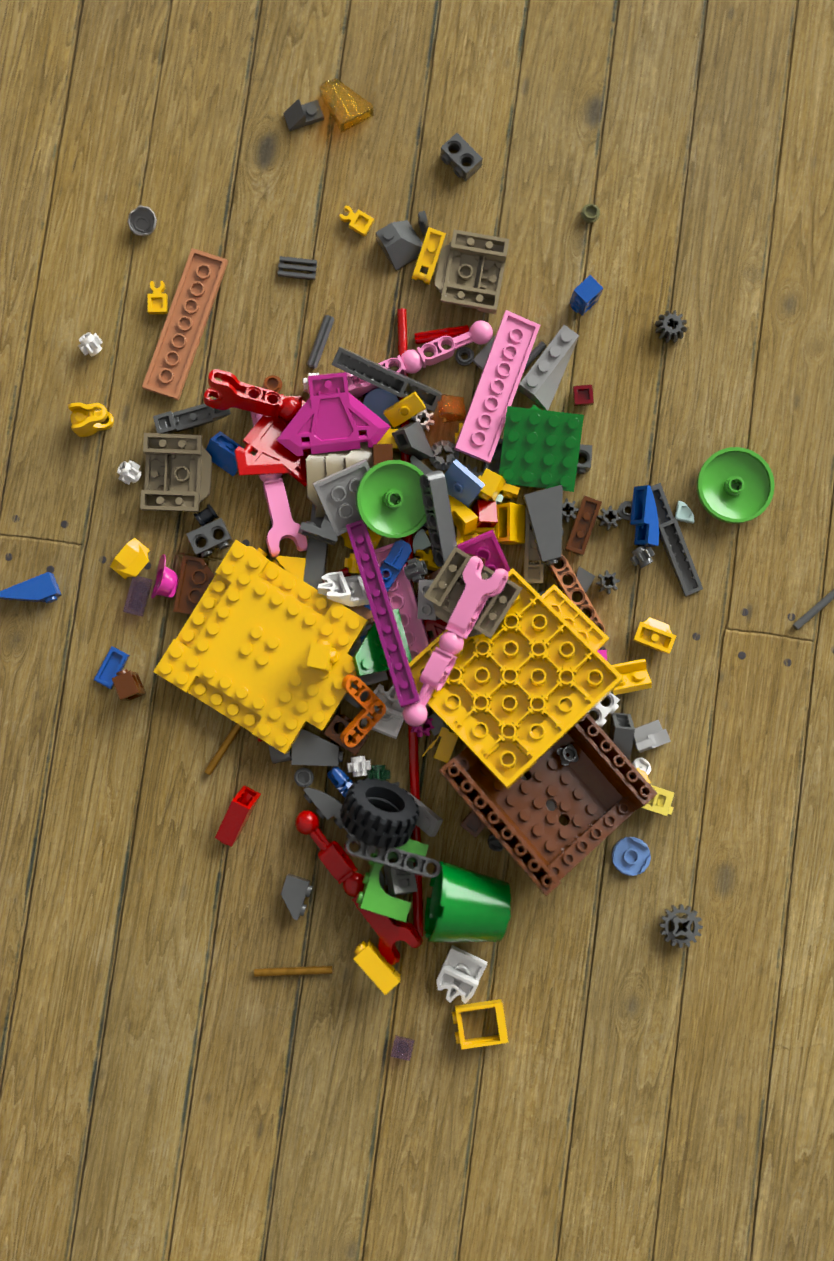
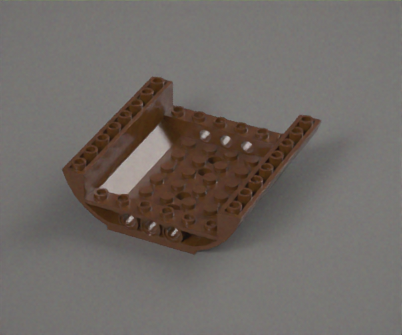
M588 713L527 771L529 780L526 781L520 777L509 789L489 771L468 747L439 770L545 896L549 895L560 884V880L630 815L645 806L658 794ZM568 744H572L577 751L579 759L577 762H570L567 766H563L561 758L557 754V749L560 747L565 748ZM548 800L555 804L553 811L546 807ZM561 815L565 816L568 820L566 826L561 825L559 822Z

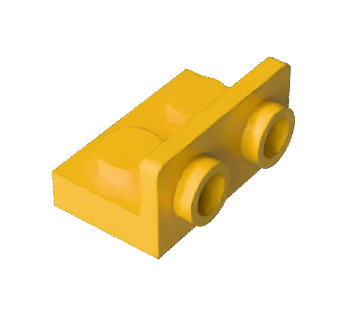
M645 659L612 665L624 677L623 681L613 690L614 695L652 688Z

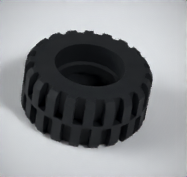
M365 778L356 781L349 787L340 810V819L344 828H347L348 833L354 835L357 840H362L369 846L374 845L376 848L386 847V849H392L393 847L398 848L406 844L411 838L420 815L419 807L414 797L409 795L405 789L399 788L396 784L388 783L389 781L386 780L381 781L377 778L370 780Z

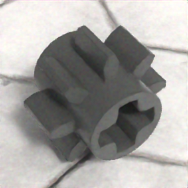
M567 498L564 504H562V519H565L566 523L569 522V518L575 520L577 517L574 513L579 511L578 508L574 507L575 501L570 503ZM565 507H567L568 510H571L568 515H566V512L563 511Z
M609 506L608 510L602 508L600 511L603 515L597 516V519H601L599 526L604 525L607 530L610 529V526L616 528L618 526L616 521L622 519L617 515L619 509L614 511L612 506ZM608 514H610V518H613L611 522H608V518H605Z
M642 545L631 552L633 557L630 560L634 567L639 565L640 568H643L653 562L651 557L655 554L651 547L646 549Z
M416 558L408 560V565L404 567L407 579L416 583L419 580H425L424 575L428 574L425 562Z
M606 570L605 576L598 575L600 581L596 582L595 585L600 586L599 592L605 590L609 595L611 588L615 591L618 589L615 584L619 583L620 580H616L614 577L616 572L609 574L608 570ZM609 578L611 580L610 585L605 586V580Z

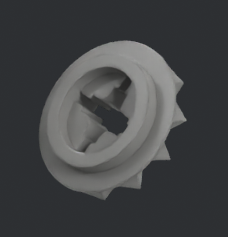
M440 440L434 443L431 447L434 456L429 458L431 464L439 470H448L450 465L456 459H459V451L454 450L455 444L449 440ZM442 448H444L446 453H452L447 456L446 462L443 457L438 456L441 454Z

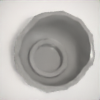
M138 206L130 212L128 225L135 235L145 237L154 232L157 219L155 213L149 207Z

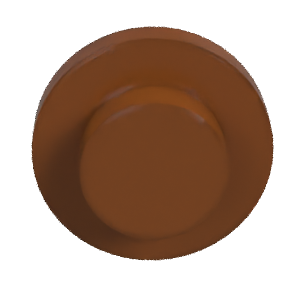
M275 375L268 376L263 383L264 389L279 393L282 389L281 379Z

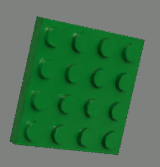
M507 406L499 475L504 478L507 484L545 489L562 485L563 491L574 492L584 415Z

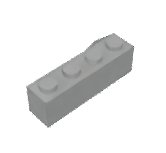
M563 325L520 382L518 391L548 411L579 335L566 325Z

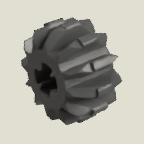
M675 310L672 314L666 311L664 315H659V321L655 322V326L658 327L655 333H661L659 340L665 337L666 343H669L670 339L675 343L678 338H683V333L687 331V327L684 326L687 320H681L683 314L677 316Z

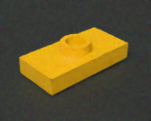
M413 392L384 410L383 414L395 428L426 409V406L417 393Z

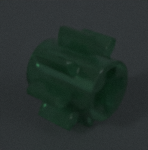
M371 765L372 770L367 771V777L370 780L373 778L381 781L391 779L390 770H386V765Z

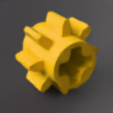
M350 553V557L345 558L344 567L349 568L350 573H360L355 554Z

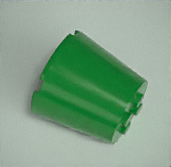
M438 861L441 870L436 877L430 879L429 886L433 888L431 897H427L425 907L424 931L425 938H428L427 941L500 942L505 935L511 918V890L509 883Z

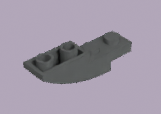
M311 787L303 789L305 791L303 796L310 804L313 802L317 806L316 812L322 819L326 818L328 820L334 815L336 817L334 822L340 829L344 827L340 819V810L343 803L318 789ZM349 833L346 835L348 839L355 837Z

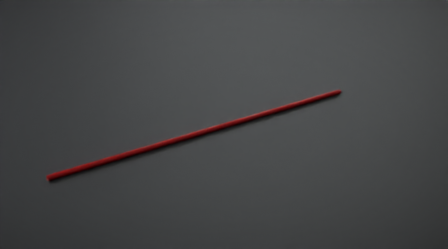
M403 308L397 310L398 355L400 357L408 350L407 310ZM409 419L400 424V428L410 424ZM401 452V461L411 463L410 456ZM413 534L403 537V540L409 543L412 549L408 560L413 559ZM408 725L410 793L420 801L417 732H411L412 726ZM416 825L411 839L421 842V829ZM415 874L417 892L413 893V925L421 937H423L422 876Z

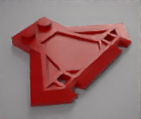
M283 396V399L294 397L300 403L302 402V396ZM263 415L243 439V442L246 444L245 448L243 449L238 446L234 451L239 476L289 473L302 485L306 486L305 459L311 454V449H303V456L293 454L276 440L290 421L284 420L280 415H278V418ZM301 437L302 442L309 441V437ZM253 451L256 453V455L253 456L250 453Z

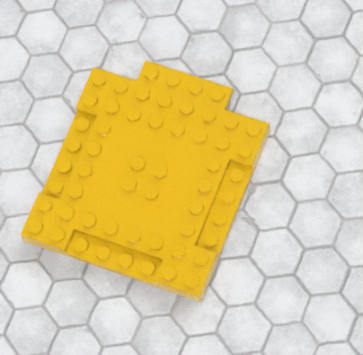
M235 540L215 573L217 574L177 638L173 639L153 672L252 732L253 735L277 750L287 754L306 722L323 731L347 693L342 687V680L349 674L357 676L353 657L349 653L369 621L344 605L328 599L325 595L319 594L318 590L238 540ZM317 639L331 643V646L335 648L336 659L335 663H332L331 671L306 666L311 642L317 643Z
M513 568L508 572V579L523 588L491 639L484 634L467 637V639L463 638V649L454 655L457 659L445 684L439 691L434 689L427 703L507 789L523 776L545 752L593 707L595 708L624 678L597 652L609 641V637L555 584L541 596ZM443 633L409 663L418 694L424 683L420 682L421 674L435 648H440L439 639Z

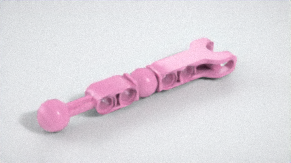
M483 320L476 321L467 333L455 338L450 336L440 337L424 344L421 348L418 347L417 351L413 349L407 350L401 357L398 355L397 358H390L378 364L389 369L392 366H397L399 370L396 372L405 376L406 373L414 374L422 366L425 368L426 365L431 366L452 357L454 351L472 342L479 345L486 344L491 340L493 330L488 322ZM447 344L451 346V348L449 350L442 349V346ZM426 352H432L434 355L432 357H426L424 354ZM347 373L349 393L356 399L361 398L369 391L379 388Z
M250 412L253 426H255L263 415ZM282 474L259 475L263 481L264 493L272 523V528L269 530L266 538L270 556L274 558L279 555V542L284 538L293 540L297 550L301 552L307 551L306 536L298 533L300 524L295 523L291 516L285 486L281 478Z
M474 556L467 563L463 571L465 589L445 628L449 631L441 635L439 639L440 648H435L420 677V682L424 683L418 694L421 702L404 707L403 718L408 725L413 727L420 726L427 720L426 705L434 689L439 691L445 684L457 659L454 655L463 649V638L467 639L486 601L503 591L508 580V572L506 570L497 569L489 579L484 580L481 578L483 561L479 557Z

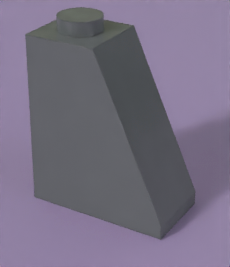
M614 712L611 714L609 738L630 761L635 733L631 714Z
M305 729L301 730L292 745L291 765L339 766V762H343V751H340L339 746Z

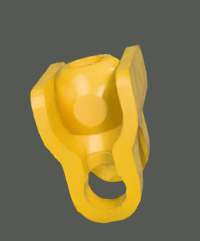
M100 403L68 404V408L72 412L70 416L71 429L79 437L91 436L98 431L108 430L114 425L113 415ZM108 416L109 422L107 424H101V422H104Z

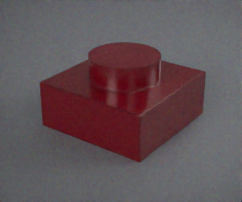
M592 385L573 386L574 406L594 404Z

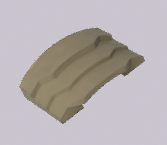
M454 229L452 242L441 249L434 284L442 294L441 302L496 314L509 239Z
M144 433L143 452L146 454L144 490H141L140 509L142 511L198 512L200 502L210 495L212 456L202 447V435Z
M367 442L360 443V449L310 454L305 459L307 498L315 505V518H324L326 514L312 483L363 460L368 462L370 468L373 467L372 447L368 448Z
M454 547L424 595L426 599L433 602L435 615L448 623L465 589L463 571L472 558L457 547ZM483 565L481 578L486 580L494 574V571ZM508 579L503 591L486 601L468 637L484 634L491 639L523 588Z

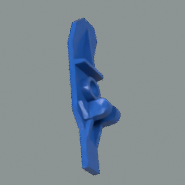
M404 540L394 543L390 553L380 567L382 577L385 572L390 573L389 577H383L387 592L412 552L411 545ZM370 604L363 605L367 609L371 610Z

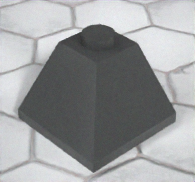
M408 220L392 222L376 232L377 243L396 271L419 257L423 243Z

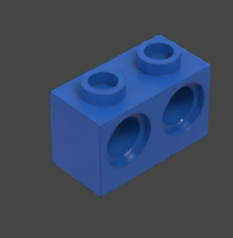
M591 275L574 289L569 302L573 311L579 312L582 316L598 302L603 291V287Z

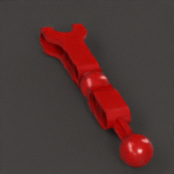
M214 369L209 373L208 384L211 388H208L203 396V401L207 406L218 410L238 408L269 417L275 416V418H278V415H280L286 421H291L305 403V400H302L300 403L294 397L283 399V394L280 395L275 391L240 382L232 373L219 369ZM366 430L359 431V435L366 434Z
M309 810L300 812L295 819L297 831L301 834L310 835L320 848L318 852L319 859L339 884L343 882L345 893L354 897L352 901L358 908L359 903H356L359 892H363L365 886L362 883L364 876L356 872L358 869L336 841L330 843L318 828L319 818L317 814ZM358 908L379 936V952L390 965H395L400 960L396 941H405L412 948L422 945L423 939L413 924Z

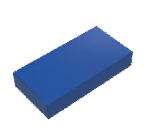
M111 646L94 681L112 689L114 686L112 678L116 677V673L123 669L130 655Z

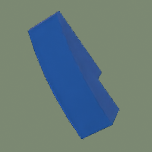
M649 485L634 487L630 522L631 525L636 526L634 545H644L645 547L659 546L657 507Z

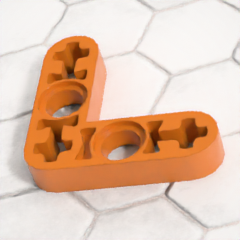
M349 674L342 680V687L363 709L342 731L340 740L348 747H355L384 716L386 706L360 678ZM351 680L354 681V685L358 687L357 690L351 687L349 683ZM365 691L368 692L367 700L361 701L360 695ZM375 706H378V712H375ZM366 718L367 725L364 728H360L359 722ZM349 734L352 735L353 738L351 741L348 738Z

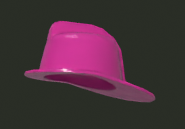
M162 554L159 560L156 581L151 595L152 599L156 595L172 598L178 586L176 573L165 566V554Z

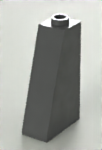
M562 485L525 494L523 497L541 564L546 563L547 566L557 564V560H560L562 554Z

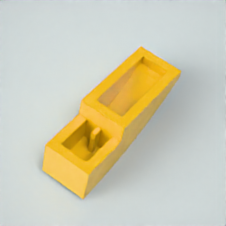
M448 494L454 525L463 535L476 530L478 516L462 502Z

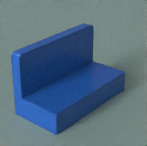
M220 431L210 439L206 451L212 456L213 463L231 476L236 475L238 468L234 451L240 445Z

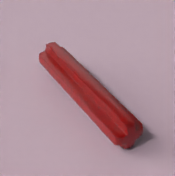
M464 325L418 332L414 335L416 344L428 343L443 336L455 338L469 332V326Z

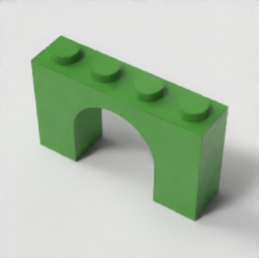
M409 839L406 844L396 849L426 857L429 845ZM377 848L375 853H371L370 857L375 858L377 856ZM390 852L387 858L390 860L397 858L394 852ZM412 857L408 858L407 860L416 863L414 858ZM369 861L368 864L371 865L369 873L365 872L362 881L365 886L363 892H359L356 903H359L358 908L406 922L411 903L385 893L379 882V873L383 865Z

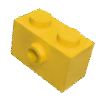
M511 502L496 504L498 523L495 525V536L498 542L506 545L524 544L525 506Z
M317 639V643L311 642L306 666L331 671L332 663L334 664L336 659L335 648L328 641Z

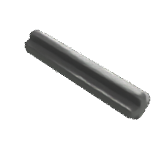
M330 315L324 316L307 365L312 369H316L334 323V317Z

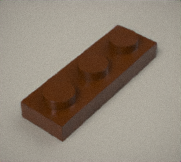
M587 496L583 497L565 550L581 556L584 555L602 504L601 501Z

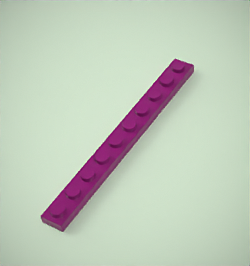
M362 520L347 524L346 528L400 707L403 708L419 703L421 701L368 528Z

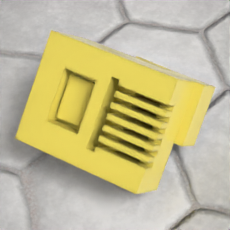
M651 785L658 794L641 808L668 816V814L672 815L674 807H671V803L675 793Z

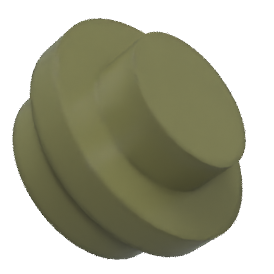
M587 204L582 208L581 217L584 221L593 223L598 220L600 210L595 204Z

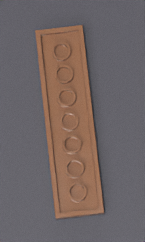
M194 248L191 249L142 388L144 390L179 401L228 264L227 259Z

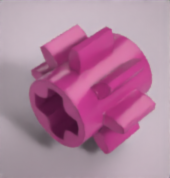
M427 718L423 723V728L422 726H412L411 732H417V737H422L423 733L425 736H429V731L434 729L431 722L433 718Z

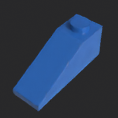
M50 572L0 591V599L51 603L56 601L58 596H61L54 574Z

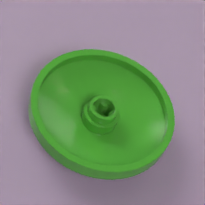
M741 447L725 448L714 453L702 465L697 477V494L702 506L714 518L732 524L745 523L758 517L769 506L774 494V477L767 462L754 451Z
M401 460L383 461L371 467L362 476L356 490V507L363 523L374 533L388 538L406 537L419 530L426 522L420 487V477L424 473L413 464Z

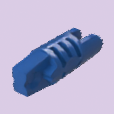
M335 766L327 773V776L342 796L346 797L349 787L354 783L343 770Z

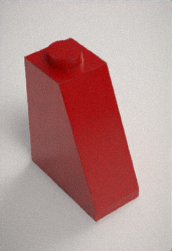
M244 785L231 801L215 839L224 845L232 847L240 836L261 793Z

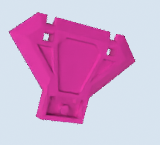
M347 372L307 376L310 397L276 440L296 456H303V449H311V454L360 449V443L367 442L368 448L373 447V444H377L391 426L349 393ZM366 430V434L359 435V431ZM301 437H309V441L302 442Z

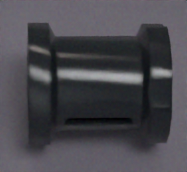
M210 504L198 514H194L201 526L206 525L214 518H219Z

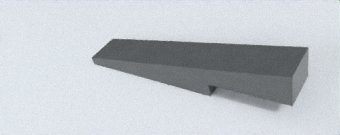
M339 347L331 364L399 397L405 398L411 393L416 392L426 408L433 412L442 397L440 391L342 347Z
M661 483L650 487L657 507L659 537L683 594L688 596L702 590L703 587L677 519L673 517Z
M312 504L310 522L315 523L320 528L323 518H315V505ZM308 537L303 581L318 590V585L324 583L321 577L326 574L328 544Z

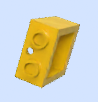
M370 940L366 943L362 941L355 948L353 959L384 995L400 982L401 975L384 959Z
M501 999L455 1006L456 1012H452L453 1023L458 1024V1032H455L456 1044L461 1045V1050L508 1043L503 1002ZM495 1007L499 1035L465 1040L461 1012Z

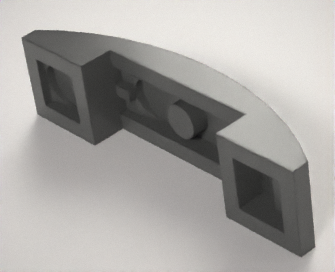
M201 404L174 413L169 411L155 415L153 419L157 433L169 434L212 423L230 415L231 412L230 408L218 410L206 404Z

